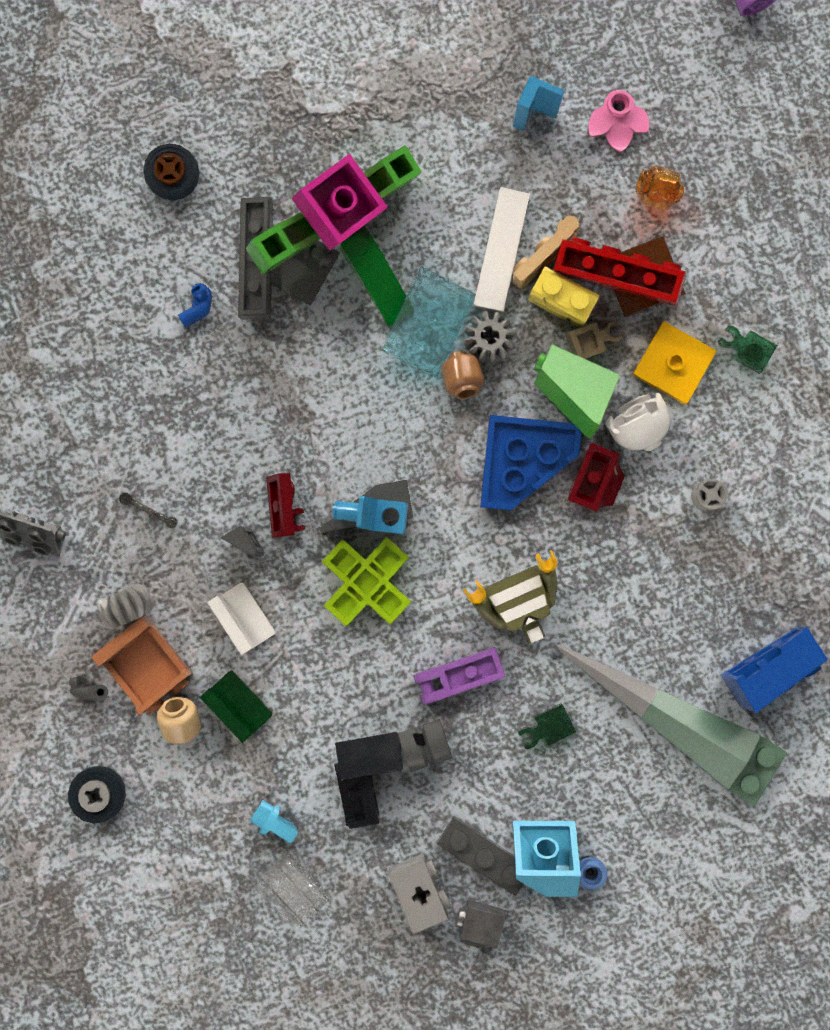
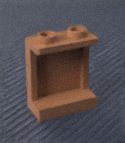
M147 616L137 619L91 657L99 667L104 665L137 707L135 712L138 716L146 711L149 715L156 712L164 703L162 698L170 692L175 696L189 685L186 679L193 674Z

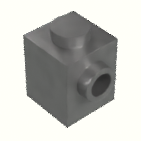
M467 899L465 909L459 908L455 927L460 928V939H464L467 945L476 948H482L483 945L498 948L505 921L504 909Z

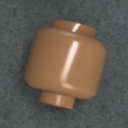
M457 351L450 354L449 359L442 364L441 373L445 389L450 395L455 396L457 399H468L479 393V389L484 384V376L478 357L467 354L465 351Z

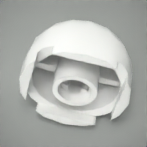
M656 393V398L653 399L649 394L637 397L618 408V411L622 414L615 419L611 415L607 418L605 424L612 437L620 446L629 450H654L662 443L661 439L667 434L670 427V413L659 393Z

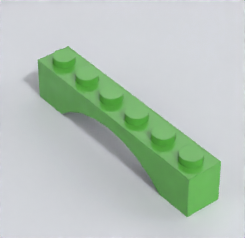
M404 145L363 173L384 200L411 183L422 171L406 145ZM300 212L252 239L245 249L262 275L319 241L320 237Z

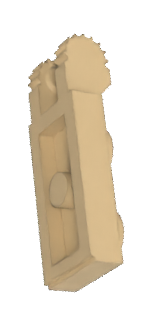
M571 215L566 218L564 217V220L557 224V231L551 238L548 236L544 237L535 247L536 252L529 259L524 257L513 268L512 284L519 290H523L542 272L545 266L548 267L557 258L562 239L572 241L573 237L576 238L578 236L579 220Z

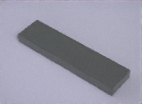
M271 197L241 198L238 317L241 320L271 319L272 270L262 275L245 249L252 239L273 227V200Z

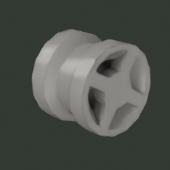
M708 479L698 483L691 493L693 504L702 511H712L721 508L728 496L725 485L716 479Z

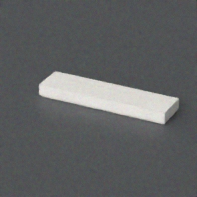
M500 187L473 305L474 308L503 314L530 193Z

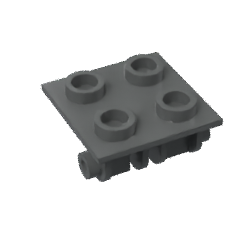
M317 241L272 269V285L311 306L340 252L335 249L329 251L324 243Z
M15 511L12 513L0 512V536L4 542L13 546L22 544L31 547L34 552L44 556H48L49 553L60 556L57 542L62 543L66 536V531H63L61 526L48 522L44 525L42 520L35 523V518H29V516Z

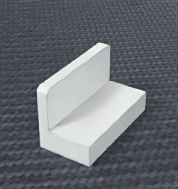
M239 583L223 595H218L207 602L241 655L275 634L271 623L244 583Z

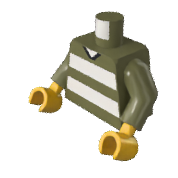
M549 550L551 556L546 561H542L540 554L537 553L535 558L538 565H534L483 588L480 582L475 581L478 587L474 593H469L466 588L463 589V592L468 600L473 603L481 618L497 629L507 628L509 632L522 628L528 644L545 637L539 620L550 615V609L555 605L558 586L555 569L557 567V559L552 550Z

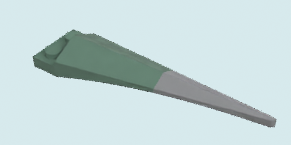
M556 645L560 652L723 786L754 806L757 804L786 756L787 752L759 734L562 645Z

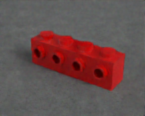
M573 237L572 241L562 239L553 269L555 272L568 278L678 306L687 277L686 271L681 270L682 266L666 261L663 262V265L650 262V257L636 253L629 257L620 254L621 250L603 245L602 249L591 247V242Z

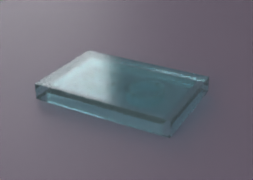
M421 266L381 351L435 378L438 377L442 364L451 350L476 294Z

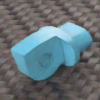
M262 800L250 822L261 828L260 834L264 835L272 831L282 839L292 843L298 834L297 827L287 819L279 816L280 806L278 804L273 807Z

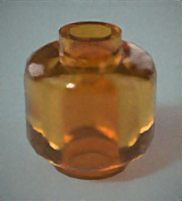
M654 165L641 172L635 190L642 204L660 210H668L675 202L678 203L684 193V185L681 184V176L677 171Z

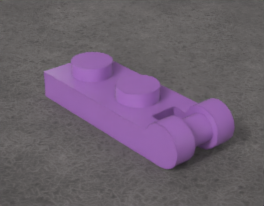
M496 647L413 675L415 683L420 685L422 691L420 698L423 705L506 677ZM440 677L443 688L434 690L431 679Z

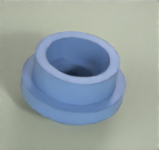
M594 857L581 860L579 862L581 873L580 885L588 890L602 887L607 879V869L603 862ZM589 868L596 869V875L592 878H588L585 875Z

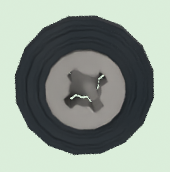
M104 766L89 767L78 773L72 780L68 791V802L73 813L82 821L92 824L106 822L116 816L123 807L126 797L125 784L120 775L113 769Z

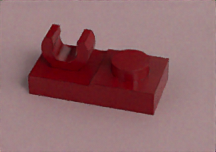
M278 473L266 477L272 538L295 535V532L305 530V525L298 526L293 520L295 515L304 513V509H292L295 488L291 481L290 473Z

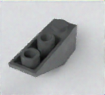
M407 480L375 485L362 495L377 500L405 502L408 504L407 519L413 518ZM359 498L353 503H359ZM395 508L387 509L383 515L384 522H389L390 526L395 525L399 520L398 511ZM332 518L320 527V533H328L329 538L346 536V530L357 528L356 522L337 521ZM359 528V533L370 532V530Z

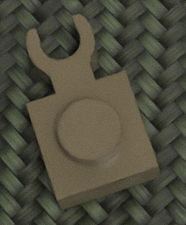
M595 322L566 333L565 336L571 352L584 359H589L606 352L607 349L604 343L614 344L623 338V335L616 338L612 337L609 332L610 328L618 325V322H611L600 331Z

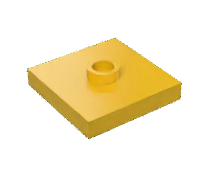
M662 321L632 376L686 405L717 350Z

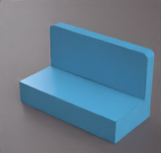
M530 75L517 104L513 127L524 131L533 110L556 118L565 91Z

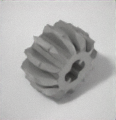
M487 311L483 312L482 322L473 316L471 323L474 327L466 326L464 329V333L471 337L465 338L463 345L473 346L468 354L475 355L478 352L480 353L479 362L481 364L484 362L485 356H489L492 365L496 364V354L505 360L508 356L505 349L512 350L515 345L512 341L508 340L515 337V331L505 330L510 325V320L506 319L500 324L498 322L500 313L498 312L494 314L493 320H489ZM485 332H490L491 337H497L494 339L493 344H488L486 339L482 340Z
M136 584L111 595L97 604L98 615L101 621L104 622L107 629L112 630L150 613L154 607L149 592L141 584Z

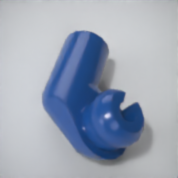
M203 283L195 284L191 289L193 294L192 307L178 314L185 328L206 317L210 312L213 296L211 290Z

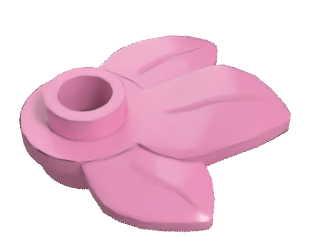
M616 90L608 94L604 105L593 111L588 124V132L591 137L605 135L609 145L617 152H622L628 147L633 137V132L647 133L649 131L647 113L644 109L634 105L632 96L623 90ZM615 103H620L624 109L622 111H617L614 109L613 105Z

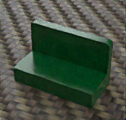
M230 670L213 687L200 696V699L242 744L273 715L272 711L233 670Z

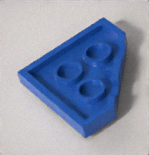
M490 415L480 508L507 511L514 509L579 456L582 432L573 423Z

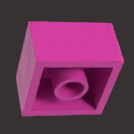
M350 153L300 189L291 198L329 251L388 208Z

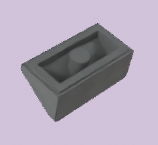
M239 526L221 537L224 541L252 556L261 557L265 553L251 528Z

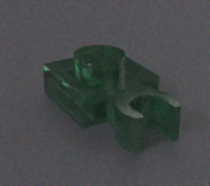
M727 326L724 330L731 333L733 339L731 342H728L721 337L718 340V344L724 348L735 349L737 352L733 357L734 360L758 374L762 373L778 345L751 330L744 337L736 327Z
M562 703L533 716L537 723L536 726L523 727L518 731L519 736L524 733L532 734V741L524 745L525 749L535 747L542 738L550 746L576 733Z

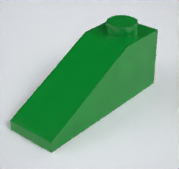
M365 225L339 244L341 253L388 327L414 312V308L387 260Z

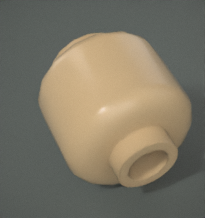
M170 698L163 703L157 712V723L161 735L171 744L187 743L193 740L201 730V720L197 707L193 701L187 698Z

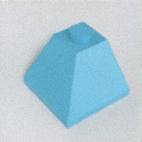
M513 821L516 879L545 897H577L581 873L575 821Z

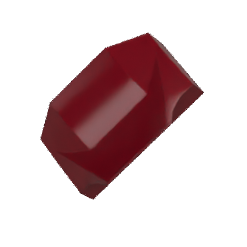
M591 442L582 458L566 501L597 512L601 507L613 506L625 477L618 463L620 454Z

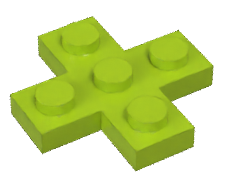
M387 537L367 559H364L342 539L322 561L324 565L344 582L324 604V607L347 627L368 604L391 625L411 603L389 581L409 557Z

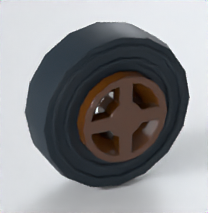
M171 143L160 145L152 150L145 160L143 169L145 182L152 192L162 199L172 201L183 199L191 194L198 184L200 174L198 163L191 152L181 145Z

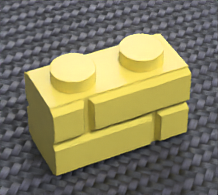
M545 266L527 301L565 321L569 319L571 324L581 328L586 323L600 295Z

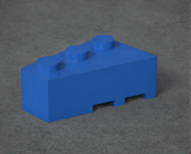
M798 626L720 674L739 706L757 713L781 694L793 688L804 677L812 676L820 671V665L828 659L808 627Z

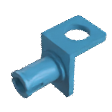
M360 496L359 503L342 502L339 500L334 502L332 509L334 520L356 522L357 528L370 531L404 534L406 530L408 504L405 502L377 500L367 496ZM389 508H395L399 513V520L393 526H388L383 520L384 512Z

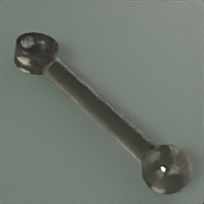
M125 492L119 496L120 503L124 505L130 504L165 522L168 528H175L178 522L175 517H167L134 500L131 494Z

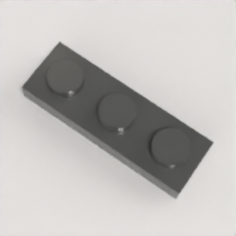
M452 817L439 837L437 845L516 896L524 884L516 879L515 856L457 817Z

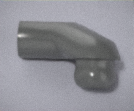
M83 675L70 678L69 685L71 686L69 691L74 697L100 701L104 700L108 695L106 686L87 685L86 677Z

